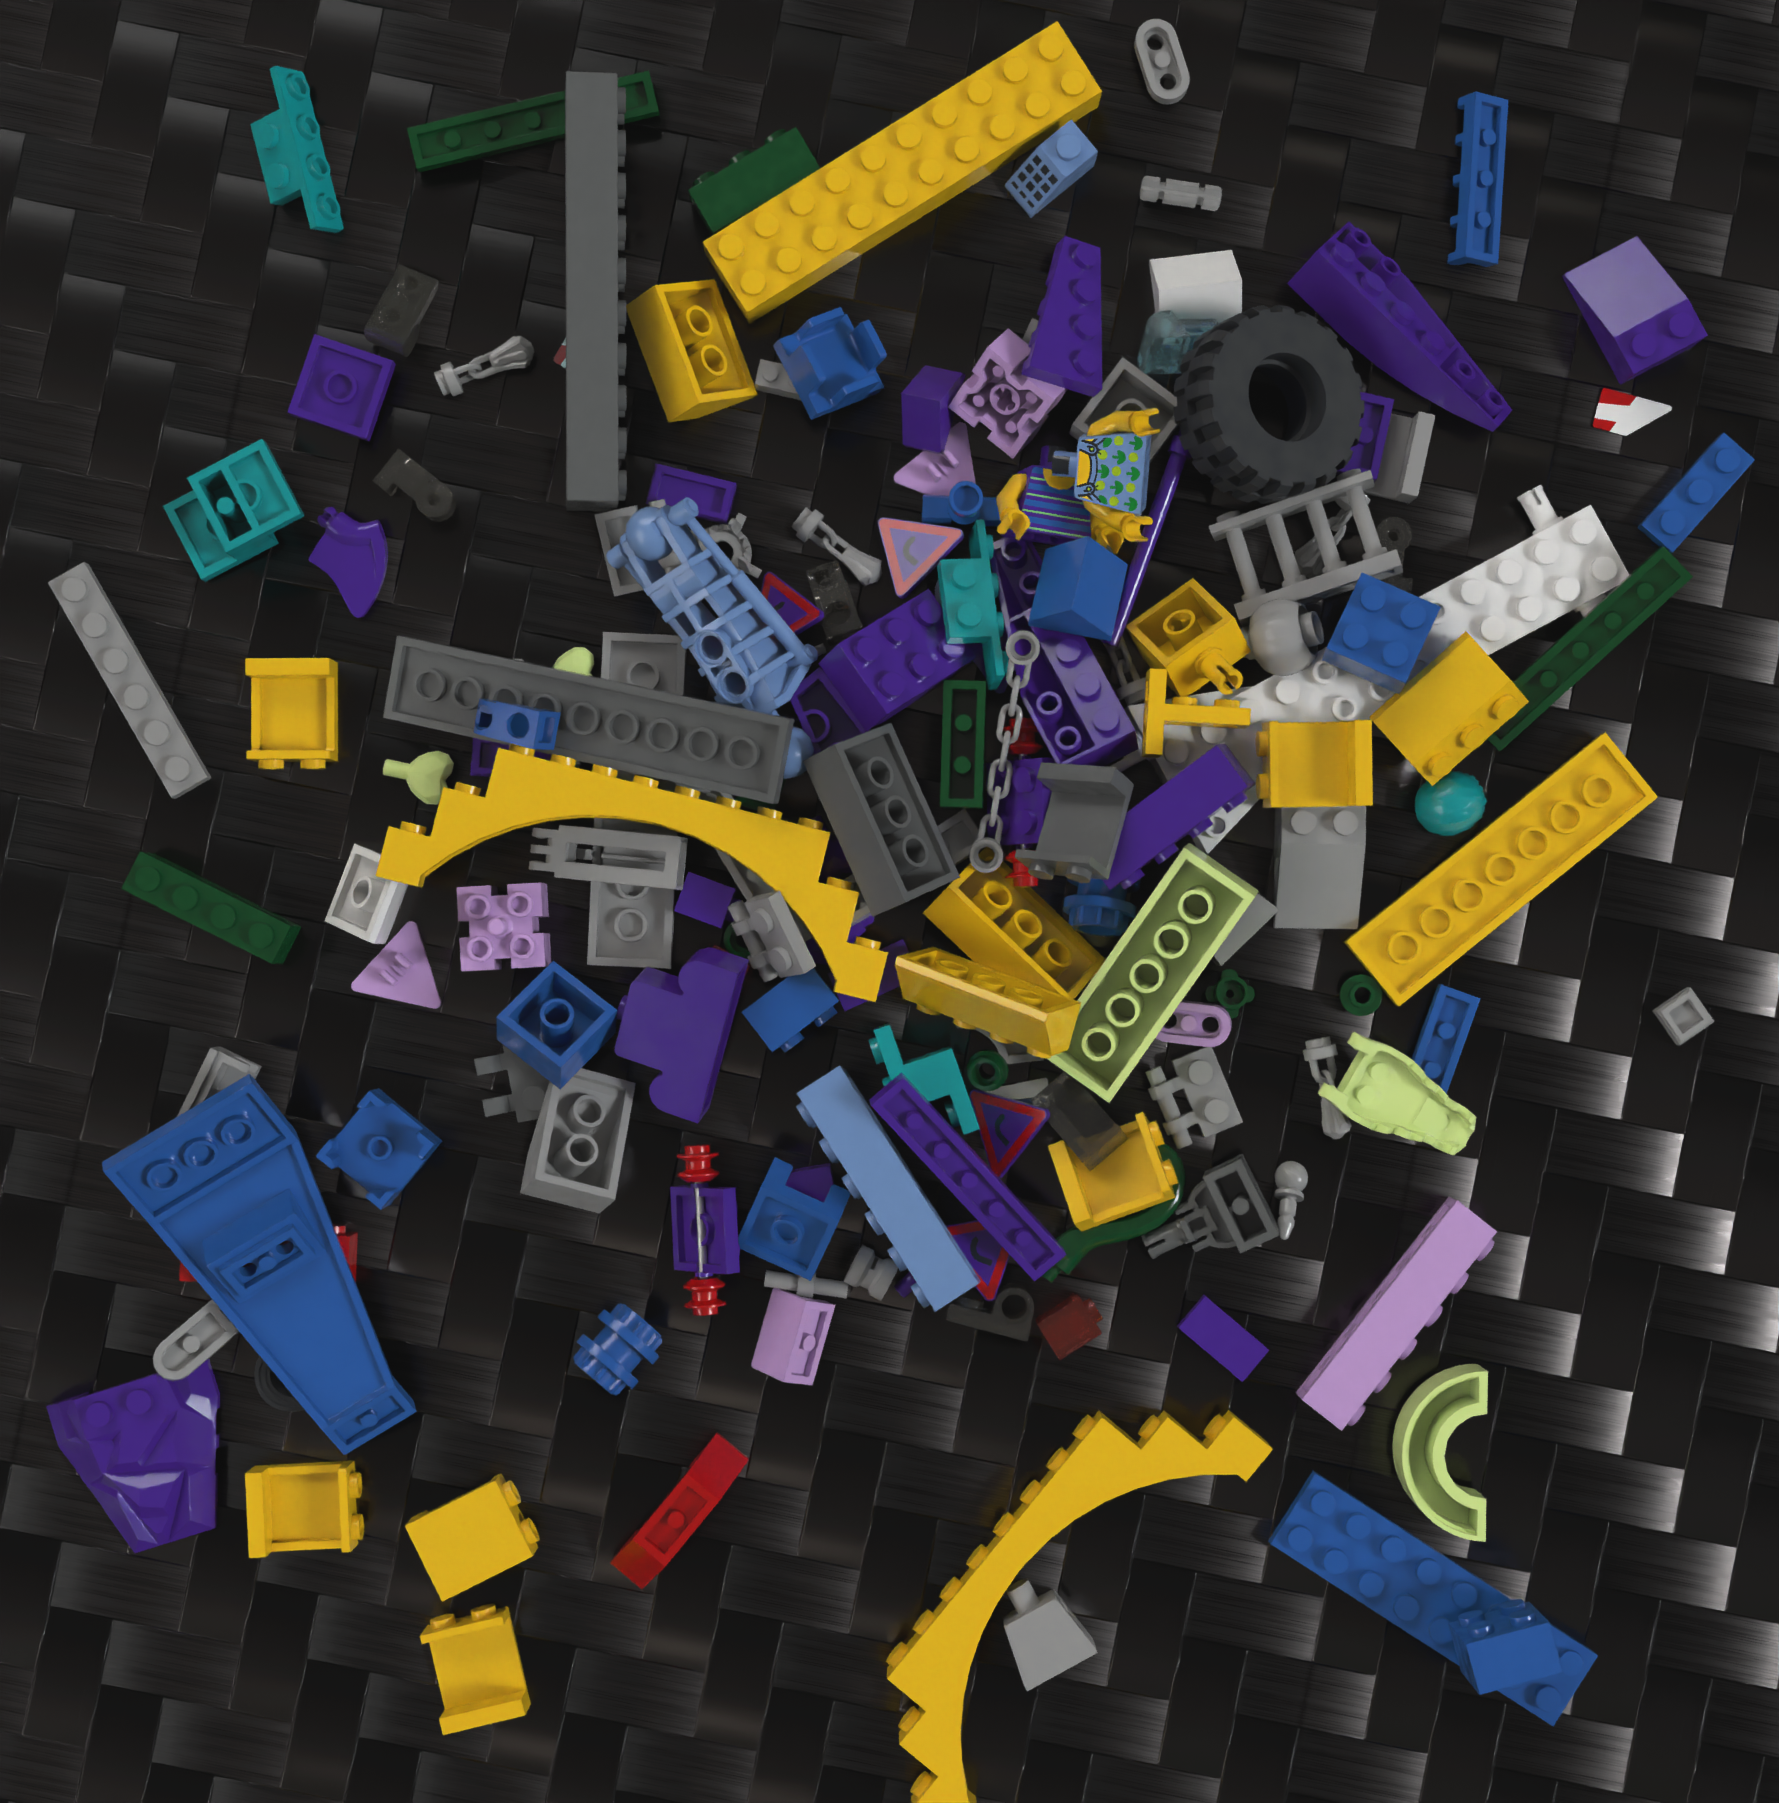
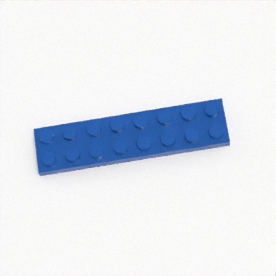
M1312 1471L1268 1540L1271 1545L1457 1665H1459L1448 1623L1459 1620L1458 1616L1462 1613L1473 1610H1481L1483 1613L1499 1610L1501 1603L1513 1600L1315 1471ZM1550 1623L1563 1673L1497 1691L1554 1726L1598 1655Z

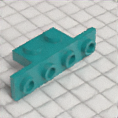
M274 66L270 68V73L280 109L250 124L270 204L282 206L302 196L310 229L337 233L343 230L344 226L340 215V205L336 199L330 176V166L326 160L320 137V127L310 98L309 85L302 71Z
M980 519L975 521L968 536L971 559H942L937 565L947 644L982 643L988 690H997L1004 676H1006L1009 657L1006 650L1002 651L1000 637L1003 636L1004 619L1001 611L996 612L995 598L998 596L999 582L997 574L991 573L990 560L993 558L994 552L993 538L991 534L986 535L985 521Z

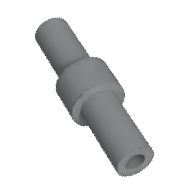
M766 1270L764 1287L797 1291L796 1295L813 1298V1294L847 1298V1283L839 1280L818 1278L816 1273H814L811 1281L791 1273Z

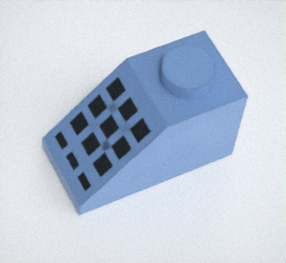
M1071 119L1036 148L1006 182L1005 188L1029 217L1032 218L1094 167L1098 151Z

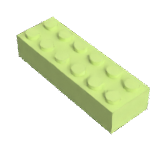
M1188 843L1077 1000L1082 1003L1069 1049L1046 1059L1110 1103L1259 891L1191 843Z

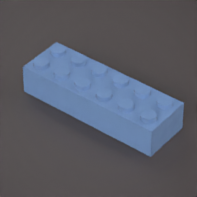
M838 1066L799 1091L797 1095L802 1102L796 1108L809 1127L814 1129L818 1126L825 1138L819 1141V1144L829 1160L835 1164L841 1162L847 1172L842 1177L844 1184L854 1199L863 1197L870 1210L865 1213V1217L877 1235L886 1233L893 1244V1247L887 1251L901 1272L908 1268L916 1283L910 1287L923 1308L931 1304L936 1312L979 1284L981 1280L847 1070Z

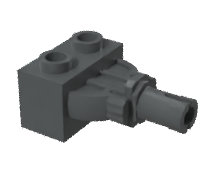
M1240 1154L1205 1171L1203 1175L1204 1180L1194 1187L1187 1201L1178 1205L1175 1213L1179 1215L1190 1209H1193V1211L1185 1213L1176 1218V1220L1141 1235L1145 1247L1165 1239L1150 1246L1147 1250L1151 1258L1155 1259L1169 1250L1184 1243H1191L1204 1235L1206 1237L1192 1244L1195 1252L1208 1246L1215 1248L1237 1246L1241 1254L1279 1236V1228L1243 1154Z

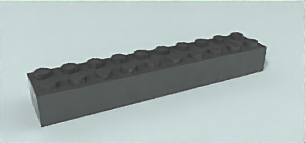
M566 71V511L617 510L618 501H625L627 493V471L618 470V459H625L627 448L626 428L618 427V417H625L627 399L626 385H618V376H625L626 343H618V334H625L626 300H618V292H625L626 258H618V250H625L626 215H618V209H624L626 199V173L618 172V167H624L626 156V130H618V125H624L626 87H617V73Z

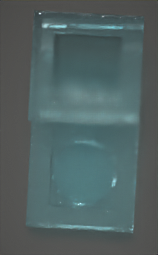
M1172 310L1153 314L1147 321L1137 356L1139 369L1145 374L1181 373L1180 364L1185 354L1193 350L1195 340L1219 323L1216 319H1178Z

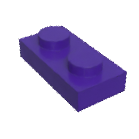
M1360 392L1361 400H1364V417L1360 419L1359 424L1362 427L1360 439L1356 446L1350 448L1353 451L1351 459L1343 469L1337 471L1336 475L1358 468L1361 469L1362 473L1371 470L1375 483L1378 478L1394 399Z

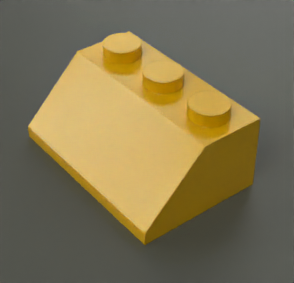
M715 279L654 285L626 305L628 316L668 423L700 418L758 395Z
M1465 631L1404 685L1400 694L1395 693L1369 718L1433 786L1473 750L1482 745L1505 722L1514 717L1529 701Z

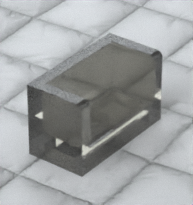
M1065 1071L1030 1100L1033 1105L1049 1110L1050 1117L1047 1120L1048 1123L1089 1171L1094 1169L1128 1140L1122 1129L1115 1124L1084 1086Z

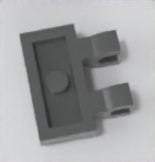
M504 1045V1053L474 1059L477 1076L507 1070L512 1094L482 1100L485 1117L515 1111L518 1123L539 1118L549 1080Z

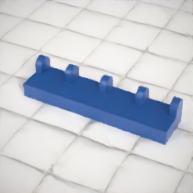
M1476 91L1458 98L1457 108L1464 110L1463 133L1457 134L1455 138V145L1462 147L1460 174L1453 176V186L1459 187L1458 215L1450 218V227L1457 228L1456 249L1455 252L1448 254V264L1462 265L1471 263L1490 267L1498 264L1508 100Z

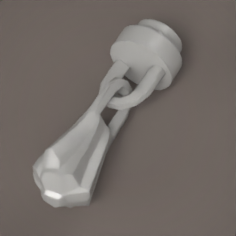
M513 336L493 351L474 358L469 364L454 368L450 361L440 365L441 370L434 372L443 395L451 393L454 397L464 393L462 384L468 381L482 379L504 370L526 368L531 363L534 349L532 343L526 338ZM490 360L492 367L482 370L480 364ZM468 371V375L459 378L458 374Z
M1365 495L1367 504H1369L1370 499L1367 495ZM1347 496L1335 500L1341 507V510L1336 517L1328 519L1331 530L1337 531L1333 537L1336 545L1344 536L1345 524L1353 516ZM1314 536L1304 546L1295 551V559L1300 574L1308 578L1322 575V569L1325 567Z
M806 507L792 525V528L797 531L796 536L803 542H806L809 538L821 548L827 549L864 586L874 582L877 583L882 576L881 560L851 546L841 537L837 536L833 529L822 521L824 518L823 514L816 509L812 512ZM817 528L826 533L823 539L814 534ZM837 543L845 548L843 553L834 548Z
M1123 635L1118 648L1103 643L1121 684V687L1116 690L1119 699L1125 700L1127 706L1145 700L1146 677L1140 679L1136 667L1132 663ZM1121 649L1124 659L1118 660L1115 651ZM1130 671L1134 681L1127 683L1124 674Z
M1330 1036L1305 1041L1306 1049L1303 1050L1304 1060L1310 1063L1312 1076L1319 1083L1320 1088L1324 1082L1335 1086L1334 1079L1337 1069L1334 1056L1338 1055L1336 1044H1331ZM1326 1058L1328 1070L1320 1071L1317 1060ZM1321 1097L1323 1133L1333 1139H1340L1345 1133L1350 1131L1351 1123L1349 1118L1332 1103Z

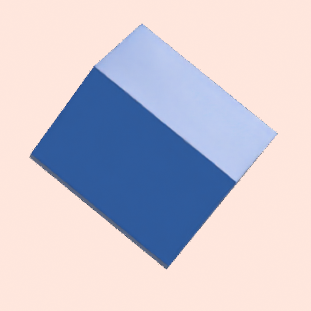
M1089 536L1047 548L1042 562L1028 626L1111 641L1128 564Z

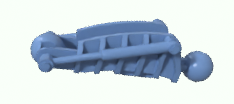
M686 497L672 507L664 505L661 508L644 507L637 510L626 523V532L620 537V543L607 551L606 557L609 564L615 569H620L624 566L644 589L647 596H650L654 604L663 613V616H661L663 620L683 640L680 644L684 650L689 649L701 667L698 669V672L702 677L706 675L717 695L714 697L717 703L779 716L775 709L790 701L811 664L818 658L816 648L810 644L804 645L744 571H739L696 520L695 517L699 511L697 504L692 499ZM689 528L707 548L706 550L702 551ZM674 551L681 565L666 574L658 560L666 558ZM705 598L719 618L716 619L701 600ZM794 726L783 779L801 776L806 771L803 760L814 755V747L810 737L802 729Z

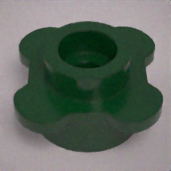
M1232 969L1224 970L1220 975V980L1214 986H1208L1205 990V999L1210 1003L1223 1007L1229 1013L1231 1019L1236 1018L1240 1007L1245 1003L1251 1002L1255 995L1254 989L1251 986H1247L1246 982L1239 978L1237 972ZM1228 990L1233 992L1232 998L1226 996Z

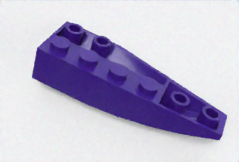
M1350 221L1323 244L1287 283L1351 346L1378 368L1429 401L1492 432L1499 427L1512 411L1503 396L1495 389L1410 280L1401 272L1399 265L1393 259L1384 256L1371 243L1367 233L1360 228H1356Z
M1004 537L993 542L994 552L990 562L993 573H996L998 576V597L1007 636L1009 638L1016 631L1027 630L1035 634L1040 643V652L1038 657L1032 662L1028 684L1020 689L1022 702L1055 763L1105 766L1138 750L1136 730L1084 636L1028 626L1043 562L1032 541L1021 539L1018 541L1015 538ZM1020 639L1015 643V650L1021 655L1028 654L1031 650V644L1026 639ZM1014 664L1016 675L1021 677V682L1025 665Z

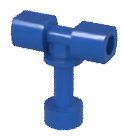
M962 481L957 483L951 489L949 496L923 495L922 523L951 525V519L961 525H968L980 519H984L985 526L998 527L1001 523L996 497H983L981 489L973 482Z

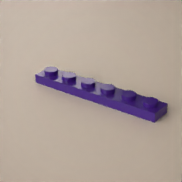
M902 1072L869 1099L870 1105L1034 1281L1067 1255L1060 1243Z

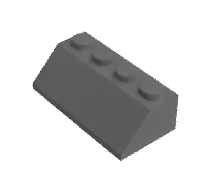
M891 723L834 744L803 760L872 917L960 878Z

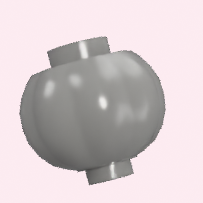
M1274 599L1262 604L1250 618L1248 635L1244 636L1251 650L1246 657L1249 660L1256 659L1265 671L1277 676H1289L1307 669L1318 655V645L1324 642V632L1315 611L1308 612L1304 604L1287 599Z

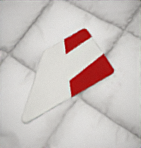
M1603 388L1592 425L1594 428L1627 436L1672 410V407Z

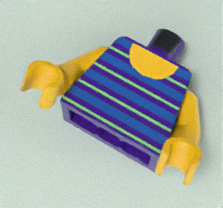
M1041 447L1040 465H1031L1013 475L996 497L1001 520L997 531L1003 537L1057 546L1089 536L1106 548L1107 545L1111 547L1114 554L1118 553L1124 541L1122 532L1107 526L1084 508L1082 500L1074 497L1075 478L1052 476L1054 452L1066 451L1063 447Z

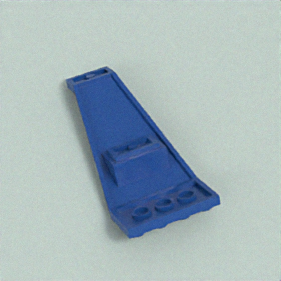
M251 1074L246 1075L102 1162L103 1172L156 1231L343 1455H346L417 1412L413 1399L392 1376L297 1132ZM284 1241H290L287 1244L280 1245ZM247 1263H253L250 1266L243 1267Z

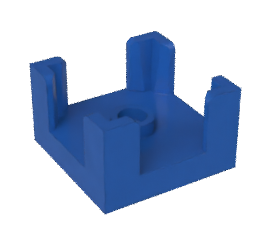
M378 1088L370 1090L357 1105L359 1110L336 1138L328 1140L316 1157L331 1169L341 1168L369 1192L365 1197L381 1210L395 1200L441 1144L442 1140Z
M775 1157L739 1234L738 1243L740 1249L811 1281L840 1221L851 1193L842 1187L831 1185L823 1203L790 1188L785 1184L793 1166Z

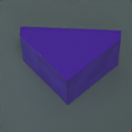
M925 365L904 389L901 396L902 437L905 447L943 455L955 414L948 406L963 385L964 373Z

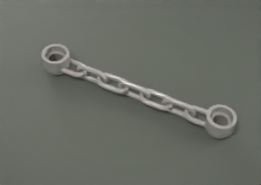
M1027 630L1014 632L1006 643V653L1009 657L1006 681L1012 687L1010 703L1005 704L1001 708L997 724L996 736L1003 745L1000 758L993 761L989 770L987 792L993 798L991 813L982 818L978 839L973 843L969 854L972 866L983 873L995 871L1003 861V849L1000 845L1003 821L997 815L999 800L1005 798L1010 790L1013 767L1006 760L1009 744L1015 743L1019 737L1023 717L1022 710L1016 702L1019 689L1028 684L1032 662L1038 657L1040 652L1038 638ZM1026 639L1030 642L1031 650L1028 654L1021 655L1016 652L1015 643L1018 640ZM1014 664L1025 665L1021 682L1019 675L1014 677V681L1012 679ZM1007 711L1010 717L1014 716L1016 712L1015 726L1011 738L1010 731H1006L1003 736ZM998 765V770L1000 772H1003L1005 770V766L1007 768L1004 788L1002 792L1000 786H996L995 790L993 791L996 768ZM988 821L990 827L995 826V821L997 823L995 839L984 837ZM983 847H990L993 849L995 856L989 861H984L979 857V850Z

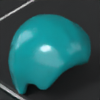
M1461 771L1449 772L1433 786L1426 781L1419 788L1415 797L1416 817L1427 831L1434 834L1454 836L1468 830L1478 820L1483 818L1485 804L1487 803L1483 787L1479 785V781L1473 775L1470 776Z

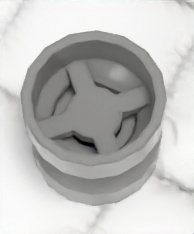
M862 1244L843 1282L853 1287L862 1286L868 1289L870 1296L881 1301L898 1267L892 1259H881L875 1256L873 1249Z

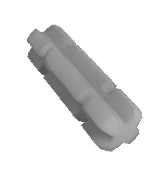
M1145 176L1142 179L1140 188V199L1143 201L1156 202L1157 199H1162L1164 204L1195 208V205H1201V209L1211 211L1218 210L1222 196V190L1219 186L1205 184V187L1202 188L1199 187V183L1167 178L1166 182H1161L1160 177Z

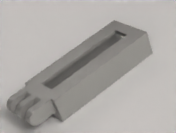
M559 825V830L533 828L532 836L540 839L548 838L547 846L531 844L530 853L546 854V862L538 860L529 861V870L554 872V877L683 890L688 838ZM577 844L604 846V854H601L603 865L576 863V859L593 860L594 850L579 849Z

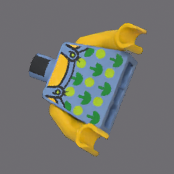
M1157 408L1140 411H1114L1092 423L1088 432L1079 437L1077 452L1055 451L1053 455L1052 476L1075 478L1074 497L1082 500L1084 508L1107 526L1122 532L1125 539L1130 542H1147L1148 538L1143 537L1140 533V525H1152L1153 523L1151 517L1135 516L1134 514H1141L1146 509L1152 434L1160 433V428L1153 429L1150 426L1149 416L1159 414Z

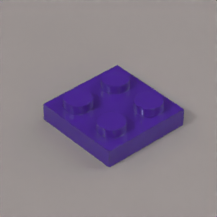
M314 334L287 413L293 417L369 442L396 363L393 360Z

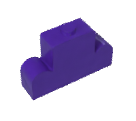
M703 948L698 950L682 967L679 977L651 967L645 968L631 983L628 996H623L617 1010V1019L621 1020V1025L615 1045V1053L620 1057L661 1070L650 1085L649 1095L653 1104L663 1112L699 1123L710 1108L747 970L748 959L716 948Z

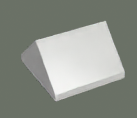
M1232 250L1149 260L1159 343L1197 339L1215 325L1242 313V278Z
M354 844L325 921L368 942L386 944L408 884L377 877L376 872L381 853Z

